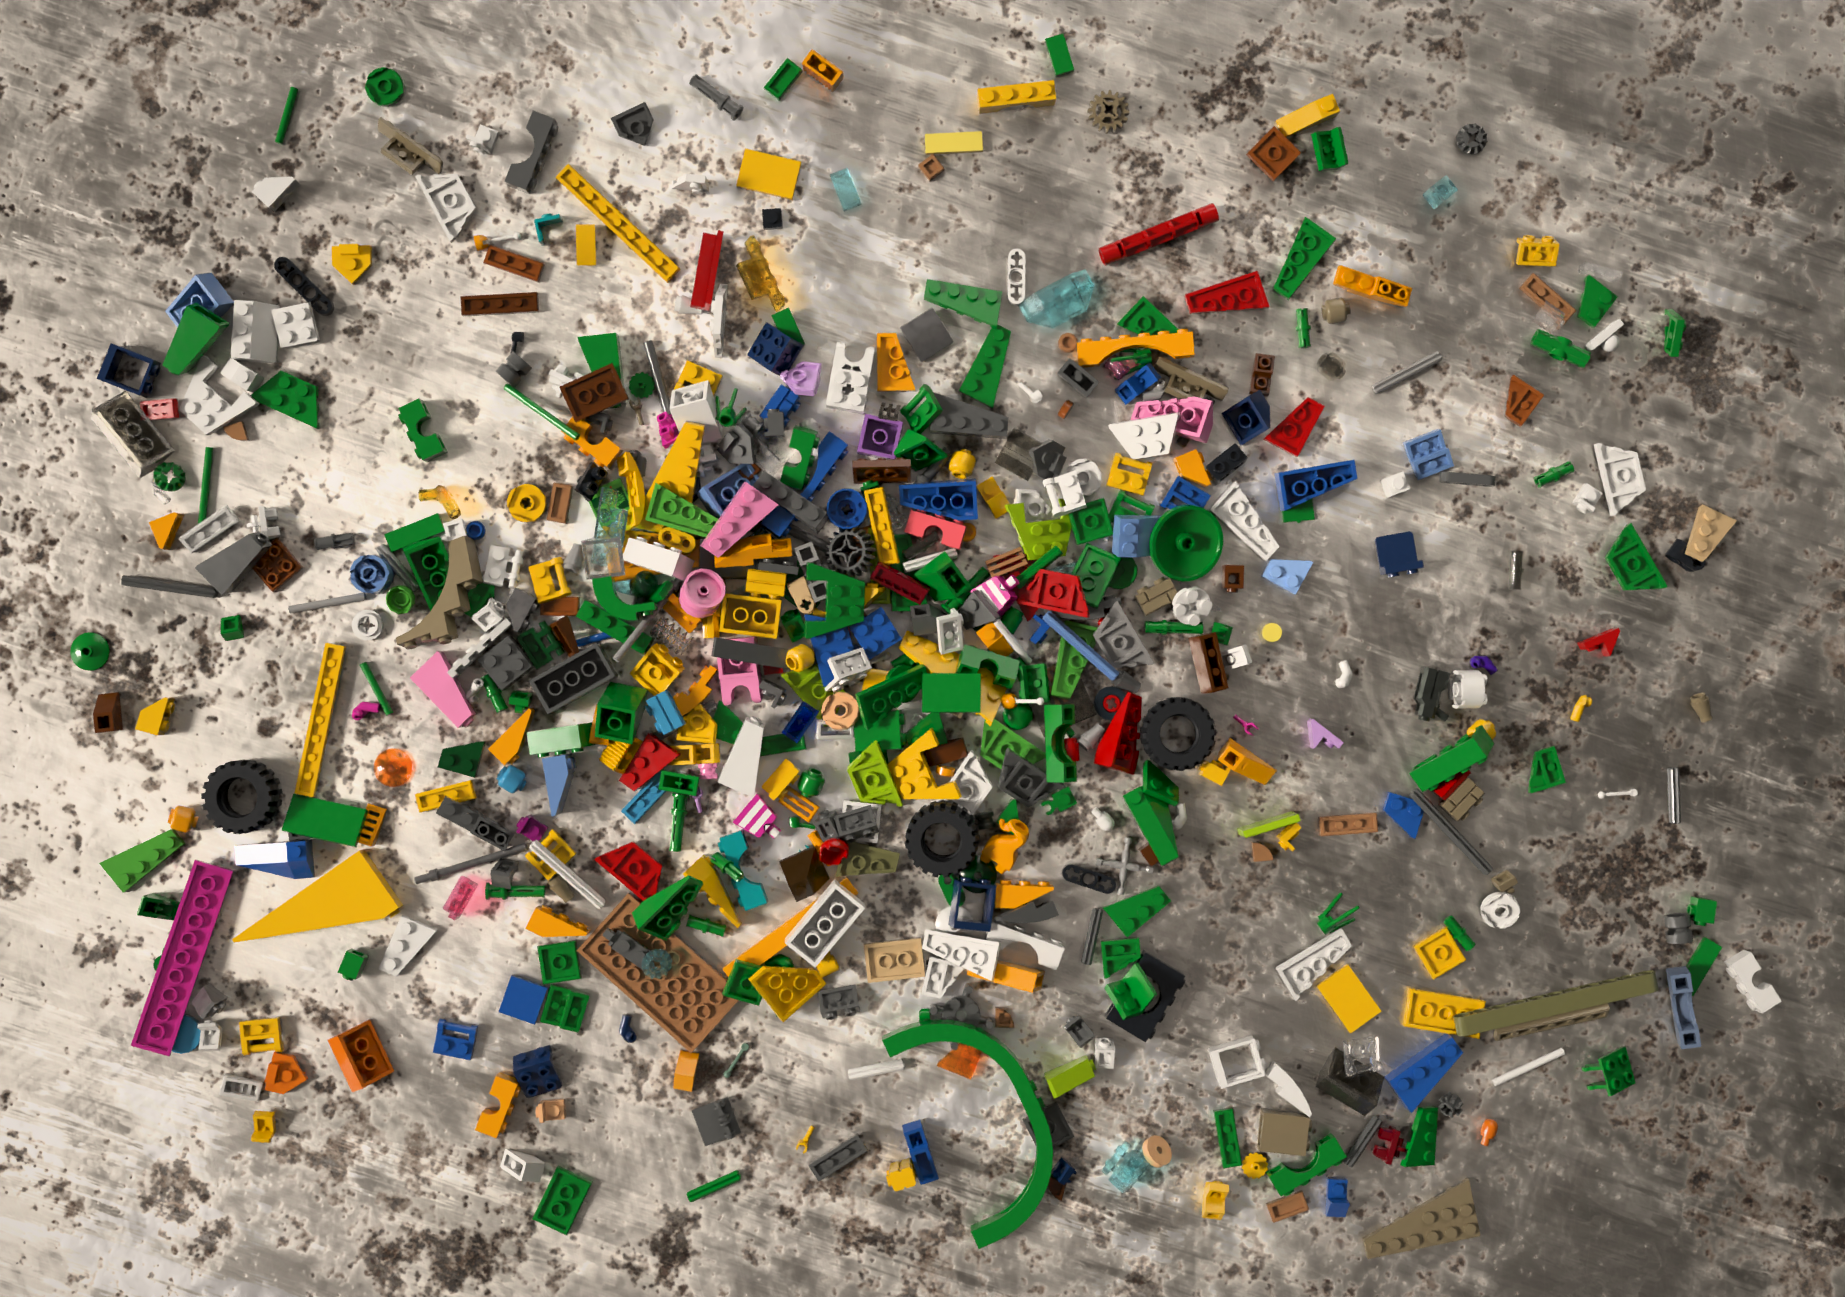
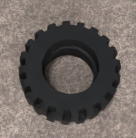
M1182 697L1166 698L1163 701L1157 702L1155 706L1148 710L1147 715L1144 716L1142 720L1143 725L1140 727L1141 744H1143L1144 751L1149 755L1150 759L1159 766L1177 771L1192 769L1196 765L1202 764L1205 761L1204 759L1211 754L1210 750L1216 742L1214 741V735H1216V729L1213 726L1215 724L1214 720L1210 717L1207 709H1204L1200 703L1192 699ZM1184 716L1193 723L1196 736L1193 744L1187 750L1174 752L1163 745L1160 738V730L1168 718Z
M236 760L215 768V772H211L208 775L209 781L204 782L202 787L206 789L205 793H201V799H205V804L202 805L203 810H207L209 813L206 817L208 820L215 821L213 823L215 827H222V830L227 833L246 834L264 828L265 825L273 821L272 817L277 816L279 813L277 807L282 805V799H279V795L283 794V792L277 786V784H280L279 779L273 777L275 773L272 769H266L265 764L257 763L255 760ZM240 778L252 783L257 792L256 806L251 813L246 815L235 812L229 805L227 798L230 785L234 780Z
M944 800L941 803L934 801L928 806L924 805L914 814L906 831L905 848L908 849V857L914 860L913 864L916 868L921 867L922 872L925 874L928 872L933 873L932 877L938 878V875H943V878H946L950 874H954V876L960 874L961 870H966L978 851L980 835L978 824L974 822L975 818L972 814L969 815L967 813L968 810L965 807L960 808L958 803L955 802L949 804ZM947 823L959 832L961 842L959 848L954 853L939 855L928 848L925 843V832L932 824Z

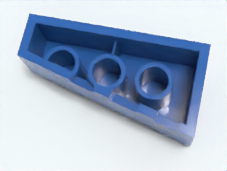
M1445 1033L1384 1076V1078L1405 1108L1412 1113L1463 1052L1453 1037Z

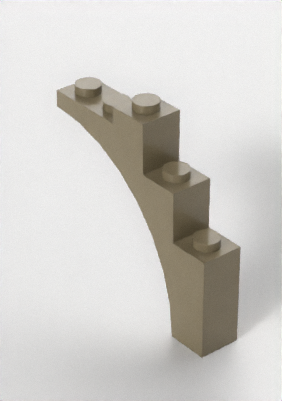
M462 536L448 542L449 567L441 595L430 613L418 625L396 637L397 645L406 649H414L421 643L436 641L440 644H449L451 640L458 638L455 617L462 616L464 612L471 610L467 589H473L476 585L483 583L475 540Z

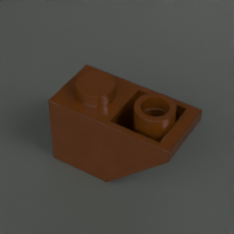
M119 692L98 694L93 711L95 733L123 730Z

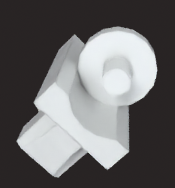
M559 364L555 370H550L549 382L553 384L552 389L557 391L556 397L561 398L563 394L559 387L584 375L575 373L571 379L567 377L569 369Z
M705 445L701 448L702 457H700L697 472L700 473L701 478L706 477V471L712 470L711 465L703 466V464L718 461V457L714 454L711 445Z
M258 506L260 522H258L257 515L251 516L252 523L246 524L247 528H253L254 533L258 532L259 527H261V533L268 538L269 542L270 539L280 537L279 526H268V520L278 519L277 509Z

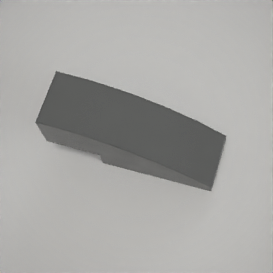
M1046 901L1035 906L1034 902H1028L1015 909L1008 910L994 917V919L1004 923H1033L1048 920L1059 914L1053 901Z

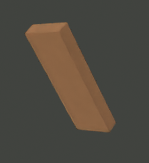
M1534 273L1519 288L1562 326L1577 311Z
M1377 813L1318 817L1320 836L1378 832Z

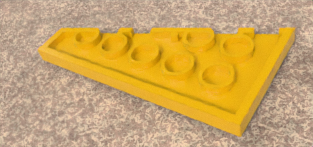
M687 421L684 423L645 496L643 517L640 524L635 528L659 533L661 529L667 527L645 520L655 483L690 503L693 502L705 425Z
M906 631L899 649L915 663L923 664L926 667L927 673H956L960 654L956 652L941 654L939 652V644L919 635L914 636V633ZM980 668L977 673H981V713L975 714H980L986 720L985 722L991 726L1001 704L1002 696L1007 688L993 684V673L989 669Z

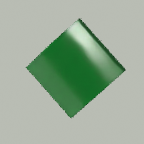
M551 984L540 1022L579 1033L589 995Z

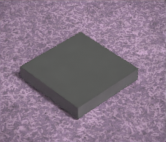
M1057 1102L1043 1108L1048 1120L1053 1148L1074 1137ZM1027 1116L1022 1120L1036 1145L1035 1133Z

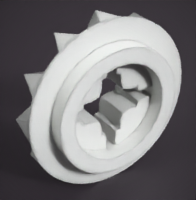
M372 610L358 612L352 621L354 634L362 640L375 639L381 634L384 627L382 618L377 612ZM370 620V623L375 625V627H370L369 631H367V628L360 624L367 623Z

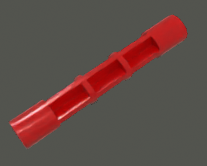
M1211 203L1098 248L1104 266H1107L1218 222L1219 215L1217 209Z

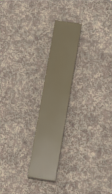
M1606 1003L1494 1030L1493 1037L1495 1041H1501L1606 1018L1610 1007Z

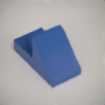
M1327 1177L1326 1217H1346L1350 1202L1347 1200L1348 1180L1346 1178Z

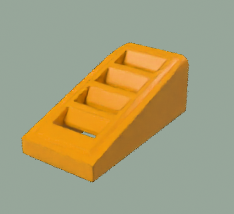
M368 803L366 807L368 813L358 843L372 847L376 844L387 809ZM370 811L380 813L379 817L371 815ZM368 818H369V819H372V820L377 821V823L374 824V823L368 822L367 820H368ZM365 826L374 828L373 832L366 830ZM363 834H366V835L371 836V838L368 839V838L362 837V835H363Z

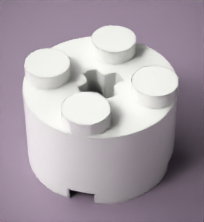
M1454 670L1451 673L1454 674V677L1449 679L1448 694L1449 699L1454 701L1455 705H1452L1453 708L1476 709L1487 704V694L1485 693V685L1487 684L1486 674H1482L1479 670Z

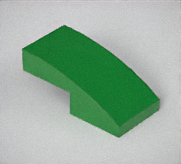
M789 307L771 315L778 330L805 345Z

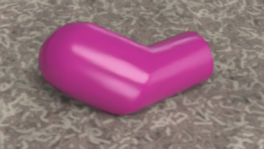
M361 702L352 711V718L358 721L368 712L379 713L380 703Z

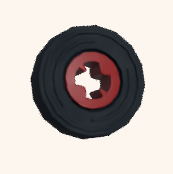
M1113 686L1101 689L1094 700L1097 714L1103 719L1112 721L1126 696L1125 692ZM1114 698L1116 706L1109 709L1106 701Z

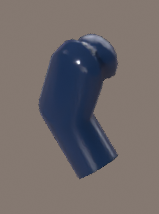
M623 1014L619 1033L626 1042L633 1043L636 1041L637 1036L630 1027L632 1016Z

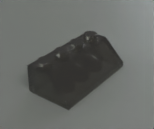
M127 391L92 409V420L139 478L154 471L158 465L162 464L174 452L172 446Z

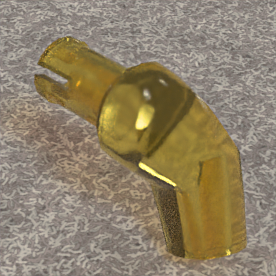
M438 485L433 489H419L420 502L437 500L451 519H456L461 515L455 498L445 486Z

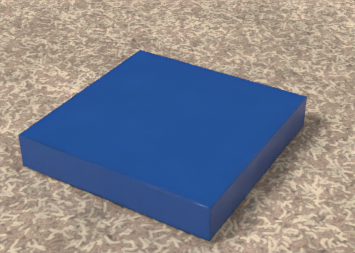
M511 975L499 1012L535 1025L549 987Z

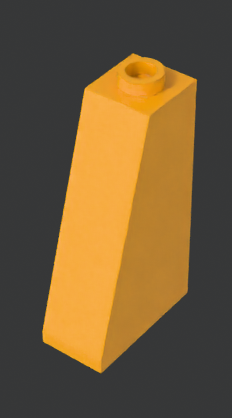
M998 960L993 982L1034 993L1041 990L1045 971ZM969 970L967 971V975L990 981Z

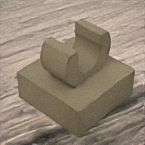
M1508 870L1491 878L1492 884L1500 892L1506 891L1509 894L1515 892L1513 886L1518 884V881Z

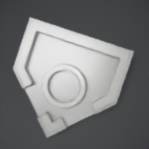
M1015 489V499H1012V504L1024 503L1026 523L1041 521L1053 510L1036 490Z

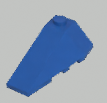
M312 839L234 846L237 866L292 879L315 877Z

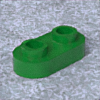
M950 874L949 877L952 881L946 884L943 875H939V885L948 904L951 906L954 879L958 880L956 875ZM961 889L959 907L962 906L965 902V893L963 889Z

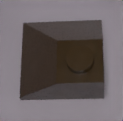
M815 846L779 861L796 902L814 895L830 879L823 862L820 861Z

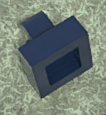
M1061 1157L1052 1169L1051 1174L1059 1183L1065 1185L1071 1182L1069 1178L1072 1174L1076 1175L1077 1172L1066 1159Z

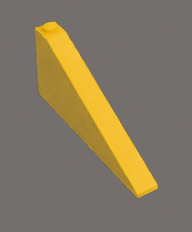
M362 849L237 935L232 941L234 943L378 920L388 916L391 919L400 913L399 908L403 904L365 849Z

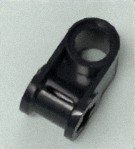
M1676 539L1666 552L1665 557L1688 572L1704 568L1706 560L1701 562L1686 555L1685 551L1688 544L1680 539Z

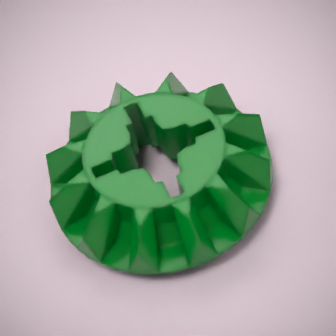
M163 462L155 468L153 473L155 484L160 489L168 492L179 490L186 481L185 472L181 466L174 464V462ZM171 470L172 476H174L175 478H172L168 483V476H166L165 474H168V472H170Z

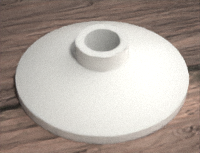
M951 906L939 913L935 924L937 932L965 937L971 936L973 930L952 929L948 925ZM959 907L958 918L973 920L971 914L965 908Z

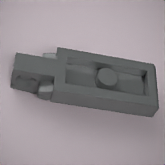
M607 928L602 935L610 941L608 945L613 950L642 970L655 954L624 931L618 930L615 933L610 928Z

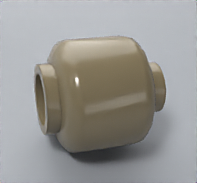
M1343 298L1328 299L1321 306L1323 320H1326L1329 324L1345 322L1347 315L1351 314L1350 304L1345 303Z

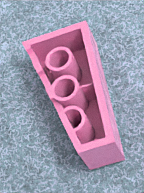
M744 482L700 546L716 557H720L776 508L778 504L747 482Z

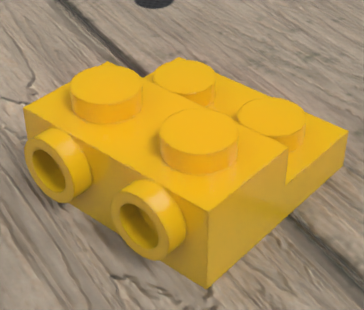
M657 643L647 651L629 673L644 688L648 689L653 696L667 690L685 669L682 666L683 662L678 657L673 658L668 653L669 650L665 645H658Z

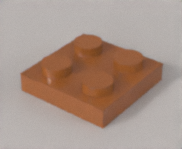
M1274 126L1246 155L1274 181L1301 152Z

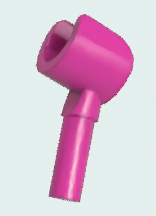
M1234 715L1233 718L1245 728V732L1249 735L1254 736L1250 733L1251 727L1259 730L1255 724L1247 723L1238 715Z

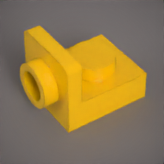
M1298 823L1287 825L1276 836L1280 840L1278 844L1285 851L1289 849L1293 852L1295 848L1288 840L1296 838L1302 827Z

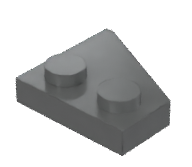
M979 590L973 591L958 611L963 617V626L966 630L1000 618L999 614Z

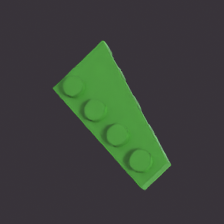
M170 829L99 864L120 890L125 893L186 843L175 830Z

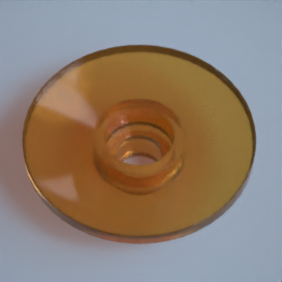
M387 749L381 752L374 763L376 778L382 784L389 787H397L406 783L413 770L410 757L400 749ZM390 764L394 766L393 772L388 769Z

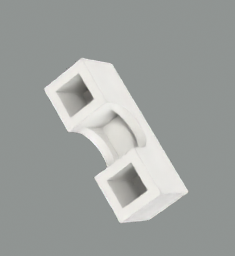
M1742 950L1724 961L1727 966V973L1738 983L1736 987L1748 999L1746 1003L1751 1010L1764 1013L1782 1002L1772 985L1765 982L1758 986L1753 985L1752 977L1761 967L1751 952Z

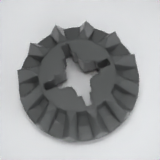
M1476 123L1463 126L1458 131L1456 137L1458 147L1466 154L1479 153L1488 142L1487 133H1485L1483 127L1478 126ZM1473 134H1477L1475 138L1477 142L1472 141L1469 144H1467L1470 139L1468 135L1472 136Z

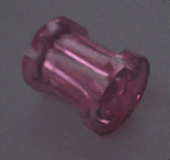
M1115 354L1106 361L1104 366L1115 374L1117 380H1120L1129 372L1130 368L1121 361L1112 362V358L1118 357Z

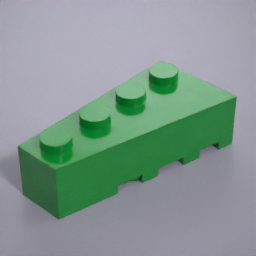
M1482 725L1475 728L1476 731L1473 735L1465 734L1460 737L1455 746L1449 744L1439 752V756L1433 754L1412 768L1409 774L1422 792L1427 789L1432 791L1440 785V782L1444 780L1448 782L1458 772L1465 773L1471 769V765L1475 763L1479 765L1488 759L1487 756L1495 743Z

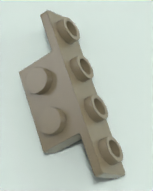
M382 117L378 119V131L390 139L381 148V153L411 175L423 164L438 174L442 172L443 161L439 156L432 154L422 144L411 139L407 133L396 128L390 121H386Z
M1159 357L1154 366L1156 371L1170 377L1164 392L1179 399H1187L1188 397L1203 399L1205 394L1223 401L1228 393L1229 388L1186 367H1182L1169 359Z

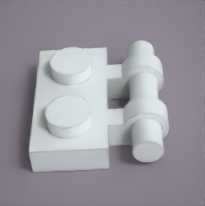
M491 545L483 583L502 587L503 581L508 580V587L515 589L517 582L520 581L519 571L524 561L522 558L523 551L516 550L515 556L511 557L509 556V548ZM507 563L513 564L511 573L505 572Z

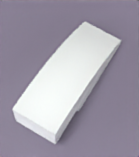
M1273 1061L1265 1071V1075L1279 1085L1275 1091L1310 1117L1312 1113L1302 1091L1294 1080Z

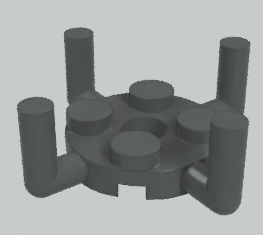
M970 983L965 984L962 995L949 999L944 1006L931 1004L929 1007L932 1015L941 1013L943 1020L960 1021L976 1027L980 1023L986 1025L988 1029H992L994 1026L991 1018L980 1016V1009L977 1003L970 997V993L973 991ZM964 1010L967 1016L965 1019L959 1020L956 1017V1012ZM950 1042L951 1049L957 1050L958 1043Z

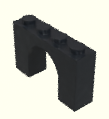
M1143 950L1141 958L1136 963H1139L1145 975L1157 982L1159 987L1158 1001L1151 1009L1144 1011L1141 1015L1126 1020L1122 1019L1112 1002L1104 1016L1107 1020L1146 1042L1154 1036L1156 1032L1155 1026L1158 1022L1161 1023L1166 1015L1164 1011L1167 1006L1173 1004L1176 998L1174 996L1178 989L1181 990L1186 980L1183 973Z

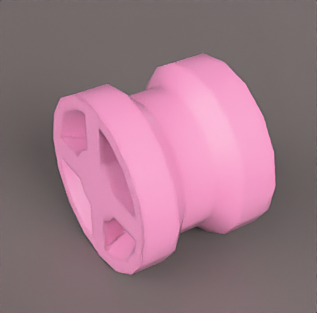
M717 763L698 764L700 769L698 776L700 779L718 778V774L715 771Z

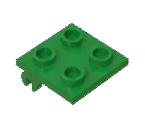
M1622 1046L1599 1058V1063L1586 1064L1585 1067H1581L1584 1072L1591 1070L1603 1071L1605 1081L1590 1083V1085L1586 1086L1588 1090L1606 1089L1608 1096H1613L1636 1083L1626 1046Z

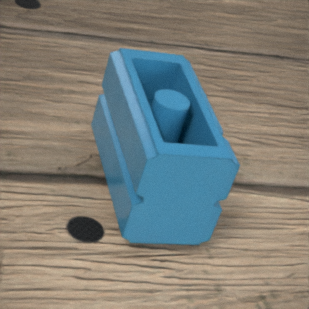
M665 690L646 700L648 705L645 708L650 716L653 715L657 721L654 725L659 733L662 732L663 735H666L686 724L669 690Z

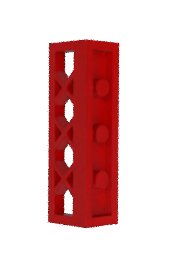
M718 230L717 235L703 232L691 308L710 310L724 231Z

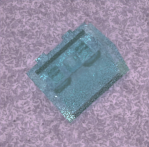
M1124 1141L1121 1146L1118 1145L1115 1149V1154L1111 1159L1108 1158L1106 1160L1105 1166L1101 1170L1105 1175H1108L1110 1171L1113 1172L1108 1180L1122 1193L1128 1192L1150 1165L1138 1149L1132 1150L1130 1153L1127 1152L1131 1146L1127 1141ZM1121 1157L1124 1158V1161L1118 1167L1116 1163Z

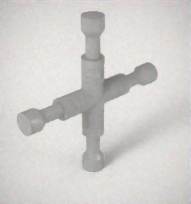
M1125 837L1124 839L1125 849L1122 853L1121 861L1096 859V866L1106 865L1110 866V868L1120 869V884L1117 894L1121 895L1125 893L1124 883L1127 879L1128 870H1141L1153 873V866H1140L1136 863H1129V848L1132 843V838Z

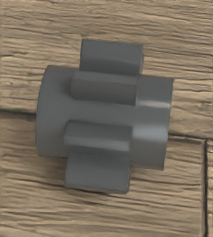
M1449 1092L1447 1095H1442L1439 1099L1441 1103L1438 1107L1443 1115L1453 1118L1463 1111L1461 1109L1463 1103L1458 1095Z

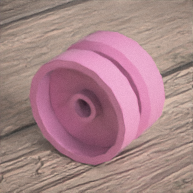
M701 568L692 571L687 575L679 592V602L682 609L687 614L696 618H706L713 615L718 610L725 596L726 587L723 579L710 569Z

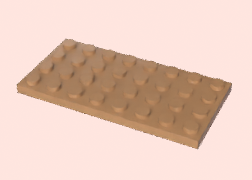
M628 893L577 951L684 1048L692 1053L739 1000L723 996L722 992L727 980L675 933L665 941L638 930L632 912L641 903L632 894ZM607 928H610L615 933L618 930L624 931L655 953L643 970L608 945L610 941L602 936Z

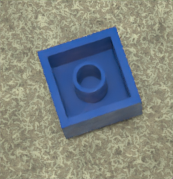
M882 607L864 617V621L849 627L860 646L863 647L869 660L902 640Z

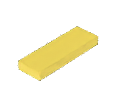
M982 131L925 134L926 155L983 152Z

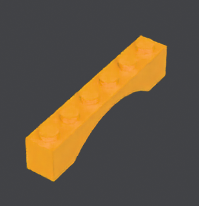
M1188 329L1177 330V333L1169 334V331H1160L1158 335L1151 336L1150 333H1140L1138 337L1121 335L1119 339L1101 337L1100 341H1092L1091 338L1081 339V342L1077 343L1078 365L1082 368L1099 367L1112 355L1131 348L1156 349L1170 355L1174 359L1192 358L1195 356L1193 331L1189 332Z

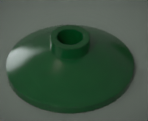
M976 855L973 862L969 864V867L966 870L960 871L959 880H961V877L973 878L972 881L979 882V879L991 880L992 884H995L997 871L992 861L985 863L980 860L981 855ZM976 872L982 873L980 878H975L974 874ZM964 887L972 893H984L986 890L983 888Z

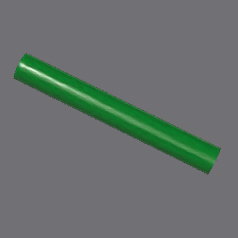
M290 87L275 142L281 145L284 141L298 89L295 87Z
M367 662L360 664L386 716L392 714L393 711Z

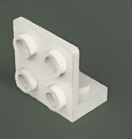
M863 647L827 660L834 679L825 687V691L833 690V692H837L846 685L850 687L860 683V679L867 676L866 673L872 667Z

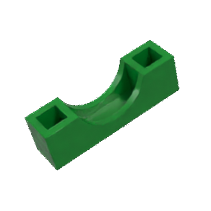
M589 600L584 601L576 615L577 618L623 644L636 629V627L611 615L605 609ZM643 631L631 648L645 655L655 638Z
M1074 704L1044 705L1047 782H1077L1076 762L1067 755L1064 746L1065 734L1068 728L1075 724Z
M1329 1133L1315 1142V1155L1308 1165L1302 1168H1291L1284 1163H1280L1268 1170L1266 1174L1279 1195L1288 1196L1294 1192L1296 1187L1308 1184L1314 1176H1321L1327 1172L1329 1167L1341 1164L1347 1156L1334 1135Z

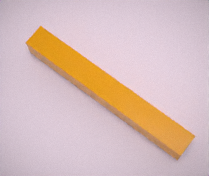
M848 877L839 882L852 894H858L857 889H855ZM817 899L726 964L723 968L726 975L729 977L736 959L760 966L786 947V936Z

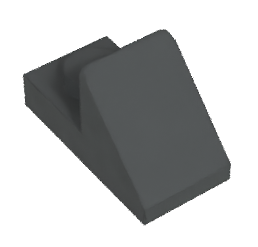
M499 859L491 869L492 885L511 889L513 875L518 870L519 862Z

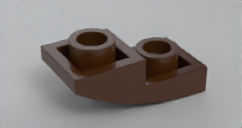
M1255 354L1249 394L1261 390L1265 397L1269 396L1275 356Z
M964 738L948 740V743L924 751L929 767L956 761L968 755Z

